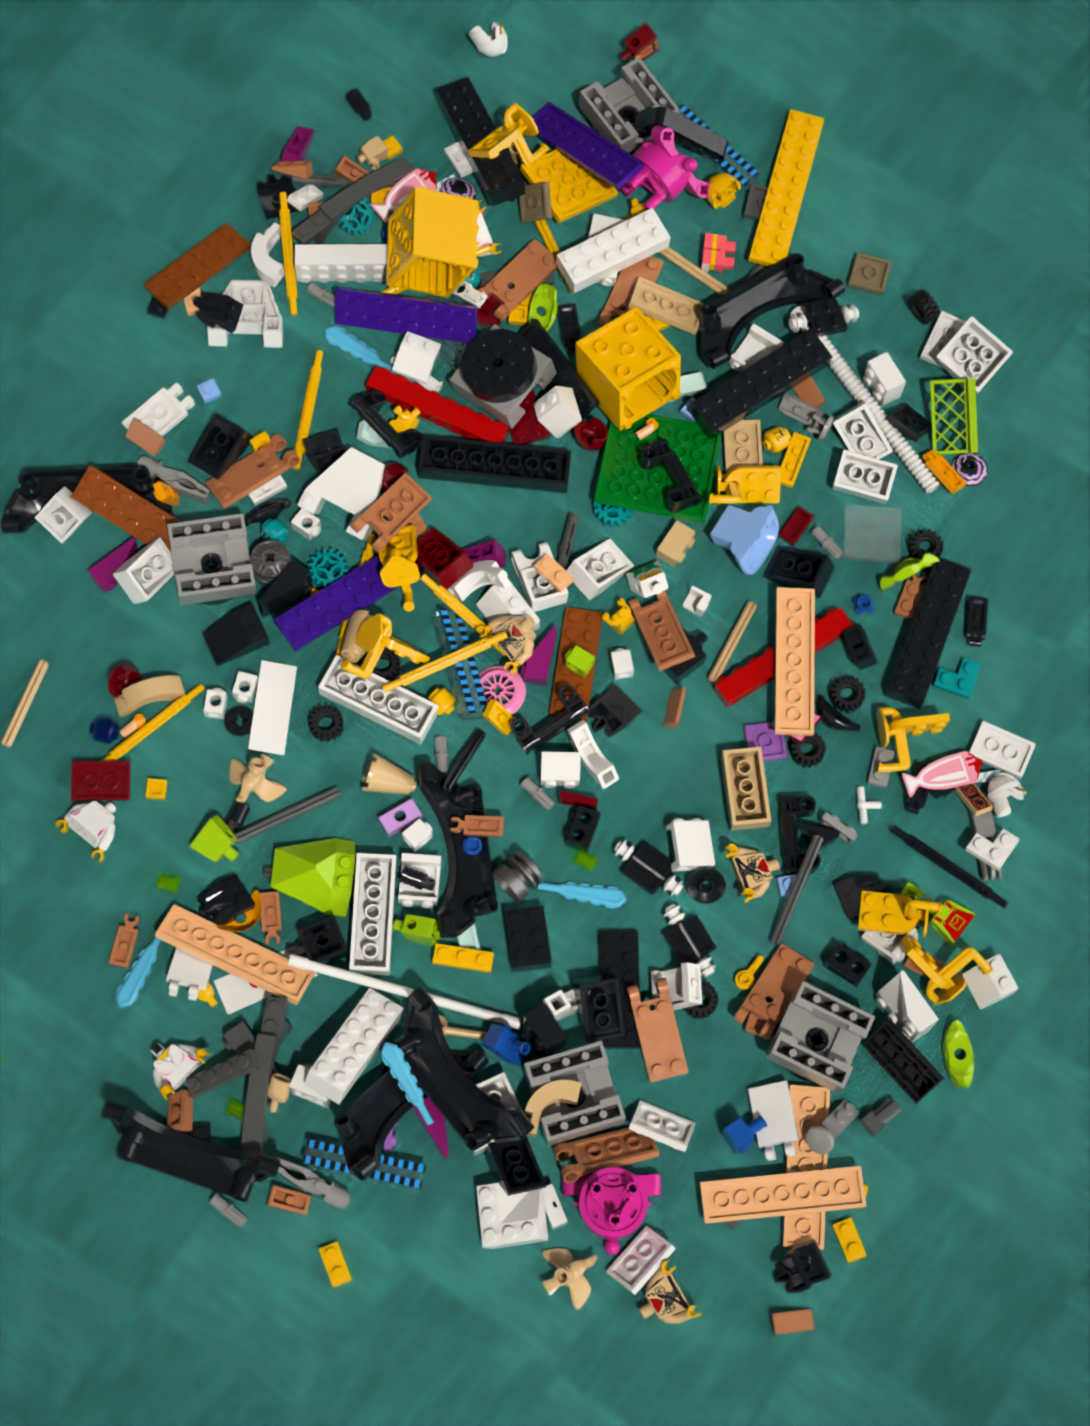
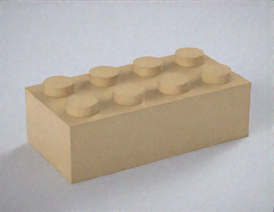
M761 747L723 750L721 762L730 830L769 827L771 815Z

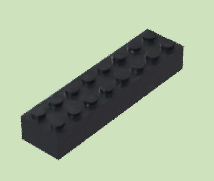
M467 76L435 88L437 103L490 204L495 206L524 195V179L507 148L501 150L499 155L493 159L471 157L468 152L470 148L496 129L469 77Z
M810 328L693 401L689 412L711 440L827 367L833 356L813 329Z
M423 435L418 469L419 478L567 493L571 450Z
M938 557L940 562L932 565L885 696L918 709H921L972 571L971 568Z

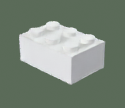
M843 450L832 489L886 504L898 465Z

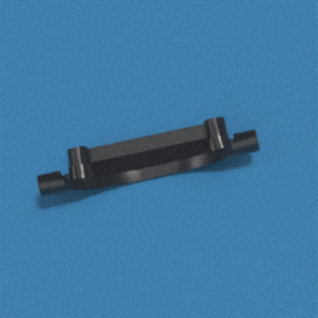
M798 253L791 254L789 257L701 307V324L705 328L701 332L702 359L710 368L716 369L731 360V352L736 338L751 321L768 311L786 305L838 297L845 293L843 282L840 279L832 280L811 269H805L804 257Z
M146 467L98 468L173 515L171 505L156 499L153 493L155 489L152 485L151 476ZM88 468L26 470L21 472L18 477L21 490L14 492L4 509V516L1 517L2 533L26 532L37 521L35 516L63 487L68 488L72 493L75 491ZM140 476H146L144 480L138 479ZM27 480H32L31 483H29V484H24L25 481H27Z
M424 763L418 765L420 789L440 823L449 858L447 893L441 908L437 912L439 933L441 938H455L476 923V916H484L496 912L498 909L488 837L476 836L482 842V849L476 855H468L464 852L462 844L469 836L463 834L464 830L459 833H453L450 828L458 827V822H452L451 818L458 817L465 821V815L485 816L482 789L476 782L466 786H458L456 782L451 792H446L441 787L447 775L435 769V764Z
M423 987L415 989L408 996L410 1002L404 1024L406 1032L391 1043L397 1044L402 1049L404 1060L408 1061L411 1067L410 1072L415 1075L417 1084L464 1141L469 1150L475 1151L489 1143L492 1139L496 1143L520 1141L534 1129V1125L519 1107L503 1104L491 1098L466 1076L448 1047L441 1027L437 1005Z
M476 1050L472 1054L451 1051L456 1062L470 1080L489 1063L487 1056L480 1050ZM391 1069L342 1114L334 1119V1125L340 1138L346 1142L342 1148L350 1174L361 1181L367 1179L381 1165L382 1148L388 1134L398 1120L414 1106L412 1102H408L406 1099V1093L398 1086V1080L393 1078L390 1073ZM423 1091V1098L425 1099L428 1096Z
M110 1100L105 1102L101 1112V1117L111 1120L117 1133L122 1135V1141L116 1153L118 1158L222 1193L242 1202H247L254 1181L261 1183L271 1176L275 1177L280 1166V1159L257 1151L225 1147L191 1137L171 1129L133 1108Z

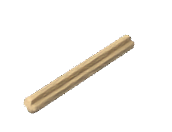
M668 247L658 252L718 294L723 295L730 291L727 286Z
M752 601L747 602L708 676V681L716 684V681L725 669L756 610L757 604Z
M44 660L38 661L1 740L3 746H12L49 666L48 662Z

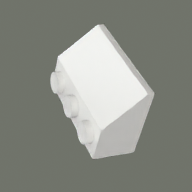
M512 583L506 589L496 585L492 586L476 603L477 608L488 622L508 615H512L514 618L522 616L523 619L531 616L535 620V625L531 629L536 631L540 628V619Z

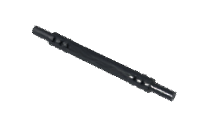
M895 825L890 832L904 840L907 846L926 857L984 898L991 899L1002 908H1005L1008 904L1005 899L994 893L992 888L915 836L908 835Z

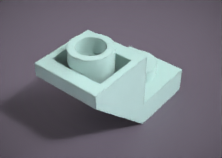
M702 372L680 376V397L684 395L693 397L707 389Z
M365 420L359 422L358 440L370 446L392 448L388 447L386 442Z

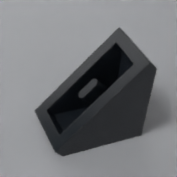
M803 822L799 830L808 846L814 835L823 837L819 851L837 841L840 835L839 831Z

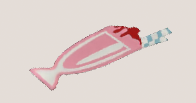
M417 168L394 185L387 194L384 204H371V206L386 223L389 212L395 211L415 186H425L429 190L439 192L446 180L456 178V176L453 174L436 183L435 177L437 175L435 172Z
M963 751L930 763L919 772L917 777L903 773L902 776L909 797H912L919 786L936 790L978 782H990L1002 773V769L980 773V767L983 765L982 760L977 759L967 751Z

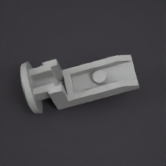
M787 392L778 408L782 413L808 425L807 431L819 434L818 440L821 441L829 433L834 421V416L830 415L828 420L824 419L825 411Z
M845 1099L820 1126H813L808 1130L806 1142L809 1148L818 1154L830 1152L834 1147V1140L860 1112Z

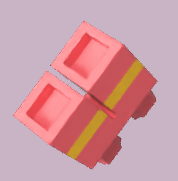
M705 233L701 269L705 272L716 270L719 273H723V269H733L735 258L725 257V253L735 254L736 242L727 241V236Z

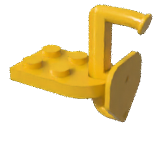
M513 103L504 113V125L492 131L470 148L468 152L471 157L493 159L499 155L501 150L510 147L513 142L523 164L530 166L550 149L547 145L541 143L540 148L531 154L522 135L536 136L538 128L533 118L517 103Z
M720 466L716 467L714 477L715 495L713 493L710 494L709 504L780 502L781 466H738L731 469L727 474H721ZM725 491L727 495H720V492Z
M415 525L405 526L379 552V559L383 566L380 570L382 582L387 587H402L405 600L403 608L407 612H411L414 609L413 593L410 584L417 582L420 578L418 566L414 563L418 556Z
M378 613L362 623L355 638L356 644L368 652L361 667L352 665L349 660H344L340 668L366 679L371 675L385 647L403 658L405 656L408 657L409 660L417 664L419 662L427 664L430 657L414 646L392 637L391 620L387 616Z
M892 707L878 708L880 745L882 748H886L889 743V737L894 736L898 763L882 764L879 762L877 773L907 770L910 767V757L906 734L919 736L923 732L929 731L931 734L940 733L950 721L949 713L903 719L900 713ZM891 715L892 722L890 724H887L885 716Z
M862 890L858 930L903 935L912 931L916 926L923 927V937H926L929 910L940 913L942 902H931L930 896L926 897V901L912 900L905 895Z
M906 935L901 939L906 954L930 978L925 991L927 997L934 1005L951 1001L964 990L967 984L962 973L957 972L972 959L982 969V974L986 975L993 971V968L973 947L965 948L942 969H939L934 963L935 959L928 951L924 953L921 949V944L915 938L911 939ZM937 987H940L941 989L939 990L938 994H936L934 990Z

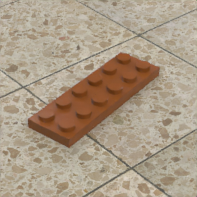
M225 223L144 283V288L170 310L251 249V244L229 224Z
M90 465L71 498L147 545L160 537L171 552L167 524L182 521L95 466Z
M566 607L549 716L556 717L567 709L559 697V690L565 685L572 686L589 708L603 612ZM576 645L596 657L595 664L585 678L565 666V655L569 649L573 650ZM565 692L563 698L566 700L571 699L573 692ZM588 713L578 720L587 722Z

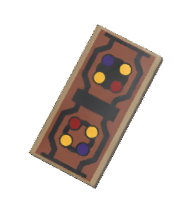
M974 783L955 788L957 795L975 817L992 811L993 805Z

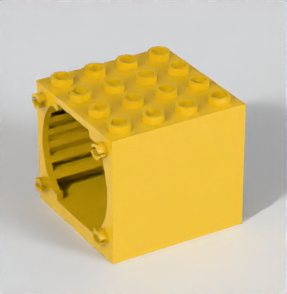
M415 186L388 218L386 285L448 298L455 292L457 287L478 266V258H476L479 246L477 241L479 225H477V218L479 216L478 200H473L469 196L460 197L429 190L425 186Z
M637 306L576 342L577 372L599 400L600 404L598 406L620 431L629 429L634 422L672 399L677 400L680 397L681 355Z

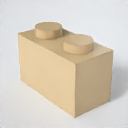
M676 520L657 548L656 557L675 568L678 562L681 564L687 555L685 553L686 550L694 546L696 531Z

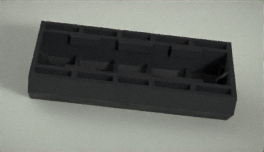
M890 1018L862 1043L863 1047L916 1104L944 1079Z

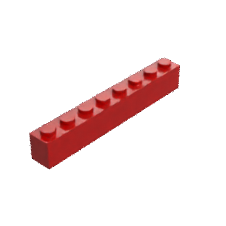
M376 366L366 383V391L368 393L373 390L380 391L385 395L387 402L400 406L402 409L406 408L412 411L417 407L421 411L418 415L419 417L466 439L504 443L508 436V427L500 421L495 422L485 414H478L468 406L463 407L451 398L446 399L436 391L425 389L419 383L409 382L404 376L394 375L386 368Z
M841 607L836 610H829L825 617L820 620L819 618L815 619L814 654L843 637V630L853 627L852 622ZM770 647L766 649L759 658L754 657L747 662L748 665L743 668L741 666L737 667L731 672L730 676L727 678L723 676L716 681L714 692L726 709L775 679V648Z

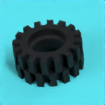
M922 289L910 296L907 301L913 316L915 315L921 324L926 325L939 317L940 311L939 306H936L937 302L933 300V296H930L929 292Z
M921 529V532L918 530L910 540L908 551H910L909 556L921 559L925 553L919 549V544L927 541L933 546V550L930 553L940 557L944 548V542L940 540L941 536H936V531L931 533V529H928L927 532H925V529Z
M385 647L379 660H388L390 668L387 671H379L375 666L372 673L388 681L391 679L394 681L396 675H399L400 659L394 651H390Z
M843 676L842 679L838 678L834 682L830 691L831 704H835V709L840 708V712L846 710L845 713H849L850 710L854 712L860 708L865 699L866 690L863 688L864 684L858 682V678L854 680L853 676L849 678ZM844 688H850L854 691L855 698L850 701L844 700L840 692Z
M321 705L319 709L315 708L313 710L314 713L310 714V719L308 720L311 734L314 735L315 739L319 738L321 742H324V740L330 742V739L336 740V737H339L344 729L342 714L334 706L330 708L329 705H325V707ZM324 717H329L334 722L329 730H323L319 727V721Z
M814 732V735L807 736L802 744L793 740L790 747L792 760H796L798 766L802 764L803 768L806 766L808 768H812L813 765L817 766L822 761L826 751V743L822 741L823 737L821 735L818 737L817 733ZM804 743H810L815 747V753L811 756H806L802 753L801 746Z
M701 981L702 993L706 995L708 1003L704 1007L692 1006L683 1008L684 1011L688 1012L689 1016L692 1015L695 1019L697 1017H700V1019L709 1017L717 1007L718 993L715 992V988L711 987L708 982L705 984L703 983L704 981Z

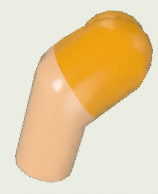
M649 418L646 421L647 425L635 432L640 440L658 428V422L654 418Z
M141 713L136 714L134 719L120 730V734L126 738L144 726L146 723L144 715Z

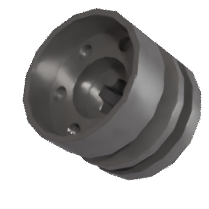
M267 540L257 544L252 550L250 557L254 578L260 585L270 588L291 561L286 546L275 540Z
M517 850L513 854L514 858L509 857L507 860L511 868L501 864L492 872V875L505 893L515 902L520 903L529 895L526 885L535 890L537 888L536 883L541 885L544 882V878L535 863Z

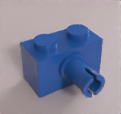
M492 1023L481 1045L506 1063L519 1066L523 1057L530 1052V1044L523 1041L524 1037L520 1034L512 1033V1028L508 1025Z
M761 1115L747 1125L740 1117L725 1127L721 1135L734 1154L738 1152L743 1154L753 1145L754 1134L767 1127V1123Z

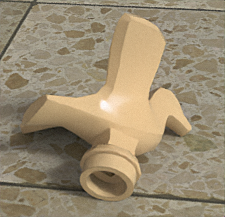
M261 754L260 758L255 757L251 759L248 763V768L239 760L232 759L229 770L230 782L241 785V791L236 799L237 802L245 803L249 794L254 791L260 799L268 803L276 800L287 791L284 785L267 780L265 777L266 770L274 762L273 759Z
M556 1248L543 1251V1257L558 1268L553 1278L542 1282L546 1291L551 1295L559 1287L566 1285L570 1289L573 1307L579 1310L588 1299L592 1289L583 1273L595 1264L598 1259L597 1255L575 1261L568 1249Z

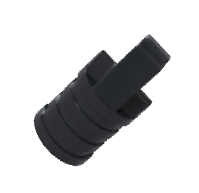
M358 88L350 90L345 96L346 100L364 121L370 120L372 112L369 103Z
M234 802V806L229 813L230 815L225 822L233 833H236L237 829L241 830L251 808L243 803Z
M406 865L399 878V882L420 890L424 888L433 891L436 884L434 879L427 877L428 874L416 869L414 870L411 867L409 868Z

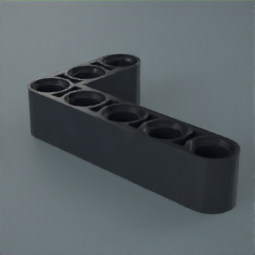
M656 107L637 114L635 117L633 128L639 134V138L651 136L653 127L661 125L673 130L674 139L715 160H724L729 142L727 139L666 107Z

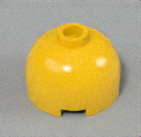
M722 172L712 175L707 180V183L710 185L706 199L715 209L719 206L725 208L736 198L734 194L737 189H741V183L729 173Z

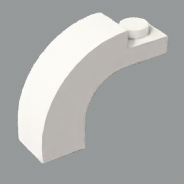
M275 222L266 229L264 235L257 232L251 245V256L256 273L265 283L274 288L285 275L283 265L269 256L271 249L281 238V227Z
M483 560L472 563L474 567L448 588L447 591L457 600L464 601L474 590L481 586L491 584L506 589L511 583L507 578V573L499 567L496 561Z
M582 720L567 729L575 752H581L580 761L602 789H605L618 781L619 777L613 764L599 750L587 723Z
M574 989L566 993L559 990L543 1000V1003L556 1021L578 1012Z

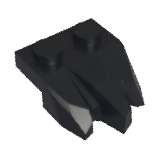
M268 174L267 183L257 181V192L266 220L279 217V210L281 209L280 192H286L287 199L290 194L295 192L291 178L286 175H282L277 180L274 174ZM287 202L288 209H290V213L299 211L297 208H295L293 205Z
M204 292L201 293V297L193 299V304L200 309L195 314L201 322L211 328L218 325L231 334L236 330L244 306L242 303L228 295Z
M338 429L302 440L309 462L320 474L347 451L346 446H343Z
M614 684L590 707L591 713L588 717L598 719L593 725L595 733L603 728H607L606 734L610 738L630 725L643 710Z
M867 872L834 883L849 920L859 917L862 890L883 893L891 887L887 882L876 884L878 874Z
M236 874L218 881L197 900L200 904H206V907L200 911L199 915L203 918L214 916L212 922L222 926L236 920L238 915L255 907V903Z
M815 1239L794 1246L781 1256L774 1265L776 1268L782 1269L776 1273L775 1283H789L786 1287L787 1293H797L810 1289L812 1284L829 1279L832 1275Z

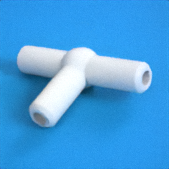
M858 786L857 808L859 809L860 823L866 824L868 823L866 809H880L882 803L880 801H865L864 787Z

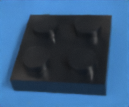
M906 403L890 414L887 419L893 427L901 430L908 439L915 442L932 429V423Z

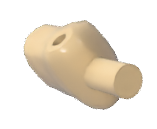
M280 1073L272 1074L267 1096L271 1099L270 1112H276L278 1104L285 1103L289 1097V1085L292 1080Z

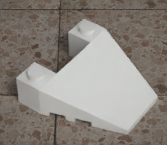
M231 280L223 295H228L244 305L236 330L232 334H263L264 347L282 348L284 336L283 319L278 311L270 285L262 280ZM215 325L213 328L208 326L209 346H227L228 334L231 333L218 325Z
M351 447L305 488L297 506L312 514H320L326 500L354 514L346 532L361 540H368L369 535L373 531L368 524L358 533L350 526L379 498L385 464Z

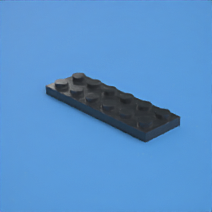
M533 319L520 332V335L530 343L531 347L552 359L557 372L544 390L548 392L555 386L573 388L583 421L600 402L538 319Z
M638 930L599 931V975L612 973L618 978L625 1036L601 1041L604 1049H641L627 994V987L637 985L640 994Z

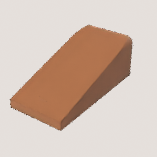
M345 155L333 172L336 176L346 177V181L351 184L371 174Z
M310 160L277 161L271 167L274 171L308 179L313 175Z
M271 1185L265 1206L307 1215L311 1195Z
M811 1309L771 1314L774 1336L815 1330Z

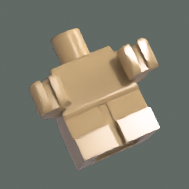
M376 136L360 148V156L357 157V160L360 164L366 161L368 165H371V169L376 171L380 169L379 161L387 159L388 148L379 136Z

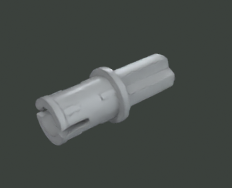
M314 283L309 284L306 291L308 294L313 295L320 302H325L335 308V295L329 293L328 289L320 288Z
M820 526L812 531L811 535L835 559L843 555V550L833 541L834 538L829 537Z
M438 736L435 738L436 754L434 758H436L437 769L447 775L449 774L447 741L445 736Z
M527 777L520 784L532 796L531 799H535L546 810H550L554 806V801L530 777Z
M218 1193L210 1200L209 1204L220 1211L222 1217H227L236 1226L242 1227L247 1221V1218L234 1208L233 1203L229 1204Z

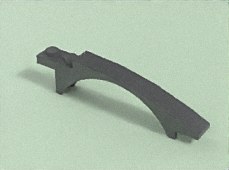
M403 157L372 172L321 205L317 213L292 231V235L301 245H307L311 241H314L316 244H323L333 227L357 203L376 191L394 187L396 183L414 171L415 168Z
M268 997L261 1032L257 1034L254 1048L259 1069L251 1072L249 1076L242 1132V1150L263 1153L264 1144L268 1143L266 1105L270 1076L279 1048L292 1029V1026L285 1021L289 1004L287 999Z

